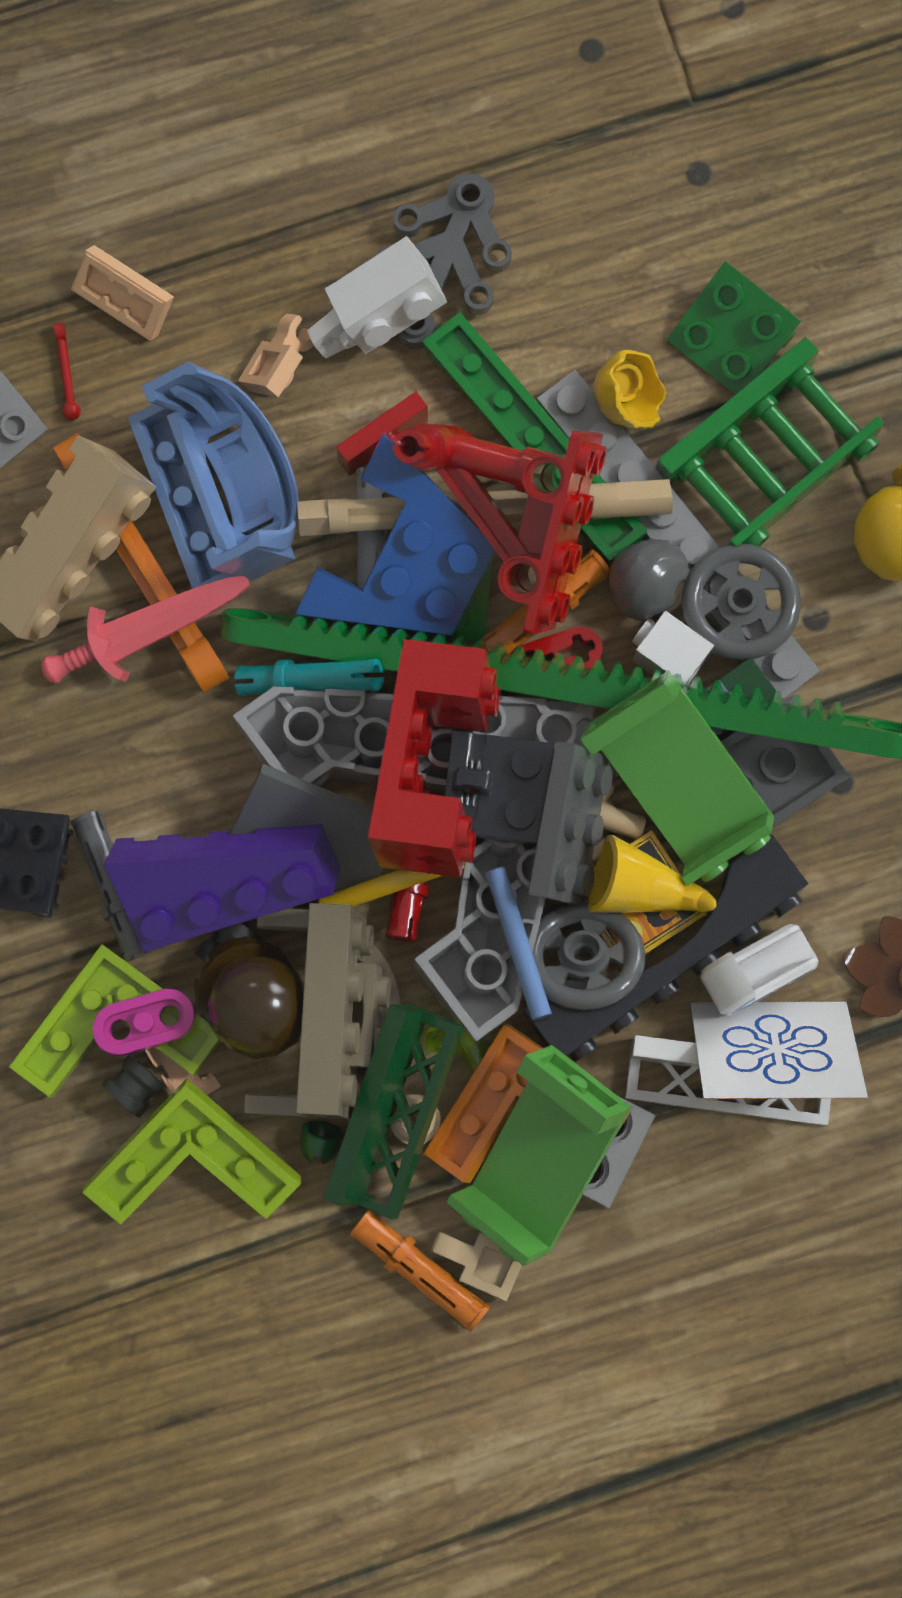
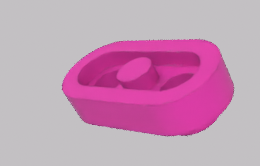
M163 989L104 1007L94 1020L93 1036L98 1046L111 1055L126 1056L186 1037L195 1025V1007L192 1001L178 990ZM170 1007L177 1008L180 1014L178 1022L171 1026L164 1025L162 1022L164 1010ZM125 1021L130 1026V1033L125 1039L117 1040L112 1033L113 1027L116 1023Z

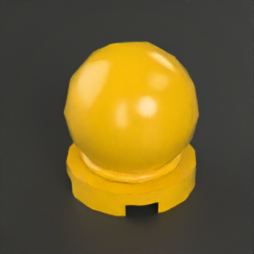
M901 462L892 472L895 486L884 487L864 502L855 521L853 540L861 563L881 579L894 582H902Z

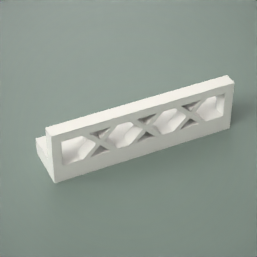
M635 1035L632 1039L625 1094L626 1100L828 1126L831 1098H819L817 1114L797 1111L788 1098L779 1099L786 1109L768 1107L777 1099H767L760 1106L746 1104L743 1099H734L737 1103L718 1101V1099L696 1098L683 1081L699 1068L696 1043ZM640 1062L661 1063L674 1081L659 1093L637 1090ZM672 1065L691 1068L679 1076ZM678 1085L686 1096L666 1093Z

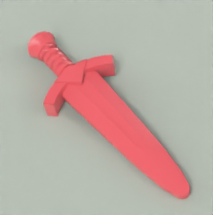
M245 576L217 580L172 596L105 624L104 617L106 611L90 606L87 619L89 643H85L63 655L45 656L41 662L42 673L48 681L60 683L62 678L70 673V671H74L77 668L83 667V665L89 664V662L92 663L97 660L111 676L126 682L130 672L123 669L117 662L193 624L233 601L248 589L250 580Z

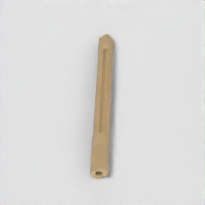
M670 479L591 484L589 495L594 496V507L590 519L672 514L673 497ZM516 490L489 492L510 522L522 521L528 494ZM447 494L468 515L455 495ZM397 497L298 501L300 536L344 534L351 531L392 529L405 501Z

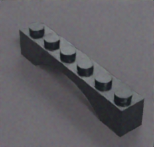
M773 834L762 848L750 855L744 854L731 863L726 870L720 895L716 901V907L711 911L700 930L675 954L651 968L643 970L636 986L623 999L612 1005L594 1010L569 1009L548 1000L552 1014L537 1020H532L528 1007L524 1009V1016L545 1046L553 1045L573 1062H578L598 1047L593 1038L610 1027L614 1034L619 1033L639 1018L634 1010L650 998L655 1005H658L680 989L675 980L690 969L693 970L696 976H699L705 967L720 958L716 951L731 940L734 941L737 947H740L762 931V928L757 923L772 911L780 918L803 902L798 893L808 885V882ZM566 980L564 985L574 989L586 990L588 981Z

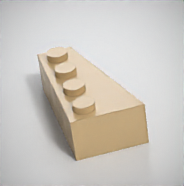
M79 435L69 449L76 456L65 473L62 470H56L46 485V488L51 491L50 499L45 506L36 511H31L21 525L23 542L19 547L14 545L6 549L0 559V623L21 639L37 642L39 638L46 637L54 630L60 620L58 613L69 599L78 597L85 590L90 581L89 573L99 560H105L116 550L120 543V533L130 521H135L144 514L151 502L149 496L156 488L152 482L114 450Z

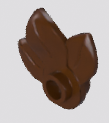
M884 916L879 927V944L870 943L854 947L845 952L842 958L850 976L859 984L867 987L861 997L859 1009L877 1017H890L902 1010V920L896 917Z

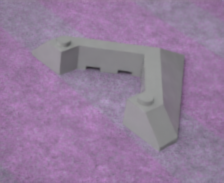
M274 686L235 713L233 719L261 765H268L321 788L333 779L377 786L394 694L365 693L363 690L325 689V691L294 690V687ZM502 696L497 716H488L486 733L426 725L432 727V740L428 757L420 756L418 774L423 775V789L432 790V794L433 792H438L445 796L453 730L554 743V750L556 741L584 747L585 745L580 738L586 725L592 720L595 706L574 702L546 701V698ZM476 838L472 863L464 862L465 867L462 869L454 930L417 956L413 962L412 968L441 1007L458 1024L465 1026L464 1031L475 1042L518 1011L522 995L520 980L485 873L496 868L505 867L533 952L546 899L528 895L537 848L534 845Z

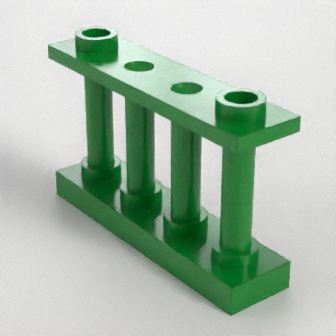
M804 337L657 461V471L664 479H670V485L678 478L683 483L688 481L736 535L730 539L728 545L733 544L738 547L740 544H751L760 547L770 537V534L766 531L848 461L854 458L858 463L861 462L880 444L876 438L885 422L877 416L861 429L812 376L815 373L812 366L819 350L807 337ZM787 387H790L792 391L798 389L845 440L846 443L826 460L776 407L778 400L775 397ZM751 417L756 422L762 420L809 472L807 476L789 491L739 437L742 433L739 427ZM715 447L719 452L725 450L773 503L752 522L703 468L705 462L702 458Z

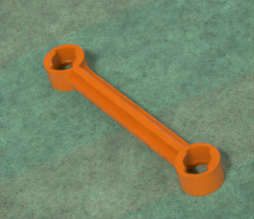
M78 432L52 447L65 471L68 470L76 457L69 449L79 435ZM130 521L119 535L120 543L116 548V552L149 605L178 595L136 526ZM195 622L169 636L204 694L230 679L216 653Z

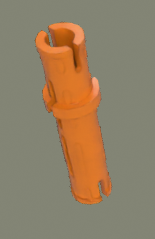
M593 549L581 558L576 573L574 575L569 574L565 593L570 594L569 610L577 607L580 604L578 600L587 591L608 577L610 568ZM522 605L494 630L480 638L484 640L488 651H492L499 642L504 644L506 653L511 654L517 646L523 645L534 636L523 632L529 605Z
M368 1210L349 1234L384 1261V1269L389 1273L395 1270L430 1300L465 1326L469 1332L476 1327L491 1305L481 1300L450 1273L415 1247V1239L410 1235L404 1238L375 1215L373 1211Z

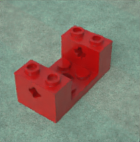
M408 639L403 641L368 834L371 847L379 866L382 868L461 878L464 862L472 863L476 832H471L472 817L465 815L461 798L422 793L424 778L423 775L418 774L420 756L428 757L431 747L432 727L426 725L486 733L488 716H497L501 688L496 686L497 669L490 668L486 649Z

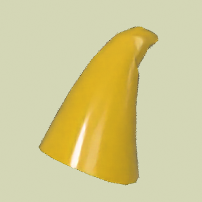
M608 835L603 843L594 869V883L588 896L587 908L590 913L677 910L706 912L715 909L716 900L706 889L694 882L687 886L680 874L659 860L614 835Z

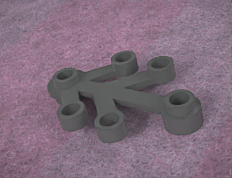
M464 174L451 182L446 197L418 208L412 204L399 206L393 214V226L398 235L411 238L420 232L422 226L451 217L445 232L414 245L427 261L432 260L430 268L441 290L453 266L464 291V305L466 309L474 315H483L492 308L493 291L488 284L481 282L463 241L470 223L483 247L482 261L486 269L495 273L506 270L511 263L512 251L506 241L499 239L489 216V212L494 205L493 187L488 180L480 175ZM473 190L479 194V198L476 201L468 202L462 198V194L465 191ZM405 215H411L417 221L414 225L405 227L399 223V220ZM390 246L381 248V249L376 253V255H378V254L381 253L382 251L386 250V249L389 248ZM493 250H501L506 257L500 262H494L488 257V254ZM476 292H481L487 296L488 300L484 304L477 305L471 302L470 296ZM432 312L429 316L422 319L425 324L421 329L412 330L408 327L397 334L399 341L404 346L410 349L422 348V341L435 331V321Z

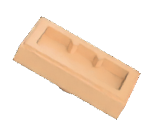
M95 245L85 251L71 288L73 292L149 341L159 335L174 296Z

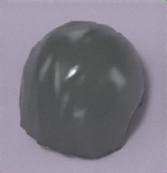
M650 539L637 542L625 548L616 555L608 573L609 592L616 608L625 616L640 621L648 620L654 615L669 609L675 602L674 593L676 586L689 575L688 561L680 546L670 543L669 540Z

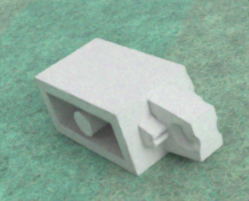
M406 236L325 288L333 309L309 328L307 332L314 347L325 358L356 345L367 354L378 346L385 344L392 337L417 321L429 316L431 312L447 303V300L427 260Z

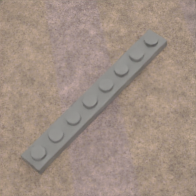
M576 370L572 371L537 398L539 405L568 439H570L572 431H588L603 434L601 445L606 446L607 452L600 476L606 483L665 480L622 426L612 424L600 412L594 398V392ZM671 488L673 497L672 514L635 517L647 530V534L644 537L646 540H669L670 543L680 546L688 561L690 572L698 560L710 551L719 548V546ZM738 570L737 575L743 576ZM713 573L706 582L704 590L713 596H717L720 587L726 580ZM737 593L733 596V602L736 606L746 608L751 605V600L747 594ZM766 604V608H765V609H766V610H771V609L767 606V604ZM714 609L707 615L720 632L729 625L720 616L717 609ZM759 620L749 626L741 627L745 640L755 639L765 634ZM792 635L772 653L753 659L776 691H780L783 701L820 672L819 668Z

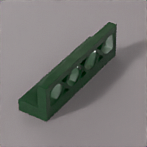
M414 1004L389 1005L323 1199L338 1206L359 1204L390 1220L398 1219L465 1026ZM425 1024L446 1032L439 1053L426 1059L419 1042ZM414 1058L416 1064L411 1066ZM435 1064L434 1069L431 1072L430 1066ZM419 1072L426 1092L422 1102L410 1107L403 1087L407 1077ZM396 1107H398L399 1113L394 1115ZM418 1112V1115H417V1118H416V1121H415L413 1114H415V1113ZM403 1120L409 1135V1141L406 1150L393 1155L386 1136L390 1125ZM381 1154L383 1161L378 1162ZM402 1160L400 1167L398 1168L396 1162ZM385 1167L393 1185L388 1202L367 1193L373 1174Z

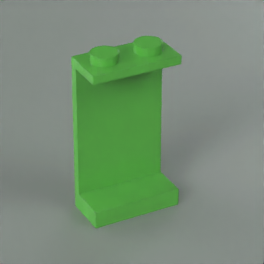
M669 670L586 725L580 740L592 756L601 750L685 864L681 878L687 886L699 878H702L704 882L715 878L727 868V860L741 851L745 855H750L762 848L770 840L769 834L772 832L774 815Z
M553 1045L525 1055L517 1073L525 1078L528 1083L473 1185L451 1194L446 1202L461 1214V1218L466 1224L483 1232L499 1246L501 1252L506 1257L519 1262L522 1266H526L551 1252L632 1108Z

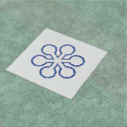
M690 1002L704 1099L868 1098L847 1002H756L730 1016L720 1014L714 1002Z

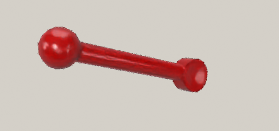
M64 322L54 323L65 398L62 415L65 419L74 421L80 416L81 409L74 399L66 329Z

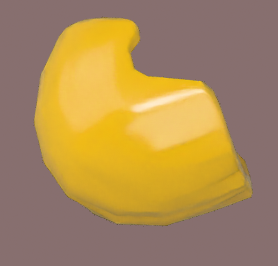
M633 350L618 351L601 367L593 384L594 398L600 412L612 424L620 425L624 428L637 429L652 428L660 421L657 411L666 399L667 392L659 380L650 355Z

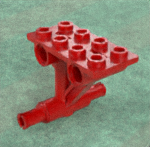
M424 423L412 426L409 430L406 429L399 432L394 440L401 441L400 445H393V452L398 460L408 463L416 469L436 470L504 562L498 572V584L501 592L515 602L529 605L523 632L534 635L555 629L557 622L563 623L570 604V594L565 593L569 574L574 575L576 573L582 555V545L577 544L581 524H588L594 507V496L589 495L593 475H600L606 459L607 448L601 445L603 434L588 431H572L566 455H559L532 447H527L523 451L476 439L473 434L466 432L456 425ZM556 467L561 475L557 488L552 481V473ZM477 476L515 485L516 491L528 494L519 533ZM530 567L534 570L536 575V583L534 586L531 584L528 577Z

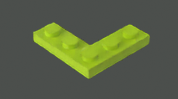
M102 944L9 1068L53 1099L96 1042L93 1036V1023L97 1014L110 1004L163 989ZM170 1007L164 1010L162 1013L164 1025L171 1026L178 1022L180 1017L178 1009ZM196 1014L195 1025L186 1037L156 1048L195 1076L220 1042L209 1023ZM121 1021L123 1024L130 1028L127 1022Z
M186 1078L85 1183L82 1193L121 1225L190 1154L261 1216L267 1219L301 1185L302 1176Z

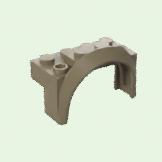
M310 903L309 910L284 909L257 918L258 929L308 935L297 1095L246 1093L244 1113L265 1117L350 1121L389 1005L401 1004L400 993L394 974L387 960L374 945L373 926L366 925L367 918L352 905ZM363 996L364 1015L360 1033L359 1023L352 1022L353 1002H360ZM351 1067H355L353 1073L351 1072Z

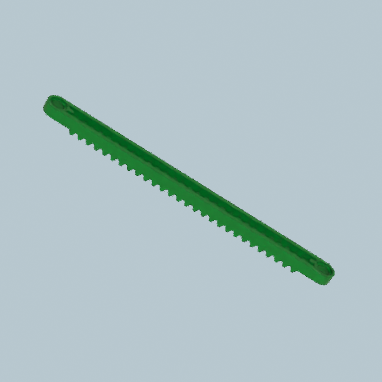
M245 608L223 610L220 637L235 643L342 662L376 658L381 662L383 669L398 671L404 639L448 644L445 634H438L431 641L424 631H418L414 637H409L407 629L398 628L394 634H391L387 626L379 625L373 631L370 629L369 624L358 623L355 627H351L350 621L338 620L333 624L331 619L318 617L316 620H313L312 616L297 615L293 617ZM459 636L453 644H448L467 647L464 636ZM478 639L472 648L486 649L484 640ZM499 642L492 651L486 649L490 668L497 669L496 686H500L501 690L608 709L613 708L662 675L661 671L655 670L649 679L644 678L641 667H635L630 675H625L622 665L616 663L611 671L608 672L604 670L601 660H596L591 668H585L582 657L576 656L571 665L565 664L562 653H556L551 661H546L543 651L539 649L531 658H528L522 646H517L511 655L506 653L504 644ZM675 673L674 675L676 681L710 727L880 757L902 759V723L844 713L841 702L837 701L834 702L829 710L823 709L820 698H815L809 706H803L801 696L797 694L793 696L789 703L783 702L780 691H775L769 699H763L761 689L757 687L753 689L749 696L743 695L740 684H735L728 693L723 692L720 681L715 680L709 689H705L700 677H695L688 686L683 684L681 674Z

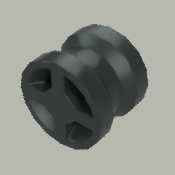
M127 1055L122 1061V1070L116 1076L108 1077L101 1084L116 1100L138 1118L145 1113L148 1100L152 1096L161 1095L167 1088L131 1055Z

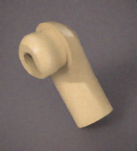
M611 785L608 794L603 796L600 812L604 823L603 829L637 840L643 833L646 817L616 807L610 799L614 791L613 785Z

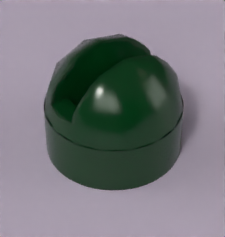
M309 1121L304 1123L299 1141L302 1154L309 1162H313L314 1157L322 1159V1164L328 1163L335 1158L340 1149L342 1131L336 1125L325 1121Z

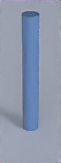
M505 867L490 870L485 874L532 1020H537L552 1014L506 869Z

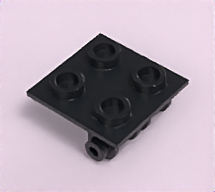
M0 808V909L30 912L34 916L51 918L53 909L59 908V904L56 903L60 887L57 884V880H64L65 874L60 873L59 869L60 865H67L68 860L62 858V855L66 856L69 836H73V830L69 829V815Z

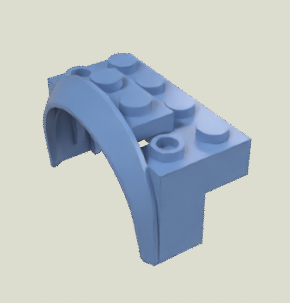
M189 361L142 385L147 401L153 404L129 416L128 420L151 481L156 486V494L192 589L235 576H245L252 581L295 560L291 545L298 521L299 496L296 480L287 454L277 434L251 398L228 379ZM233 425L240 427L236 431L207 444L210 437ZM206 455L226 495L234 527L230 524L207 465Z

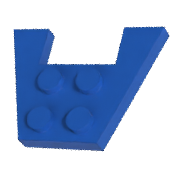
M383 432L362 474L361 480L405 501L363 588L317 567L295 614L452 635L495 550L474 521L421 469H416L408 463L398 460L393 452V445L396 444Z

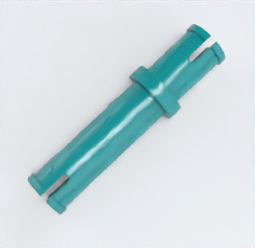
M376 658L349 662L295 664L293 660H278L275 665L270 666L240 665L237 667L234 679L254 680L253 683L235 684L236 692L240 697L259 696L274 686L294 687V690L325 691V689L371 690L374 692L382 688L384 677L364 678L365 673L383 672L382 664Z

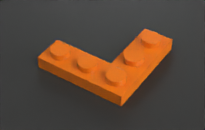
M504 1024L423 1154L461 1182L471 1183L494 1146L528 1083L525 1078L517 1073L525 1055L543 1048L512 1026Z

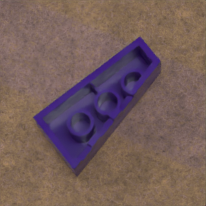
M322 824L256 829L255 833L230 835L229 831L209 832L208 836L180 838L179 834L160 835L157 840L135 841L134 837L118 838L115 840L104 863L144 952L333 895L341 869Z

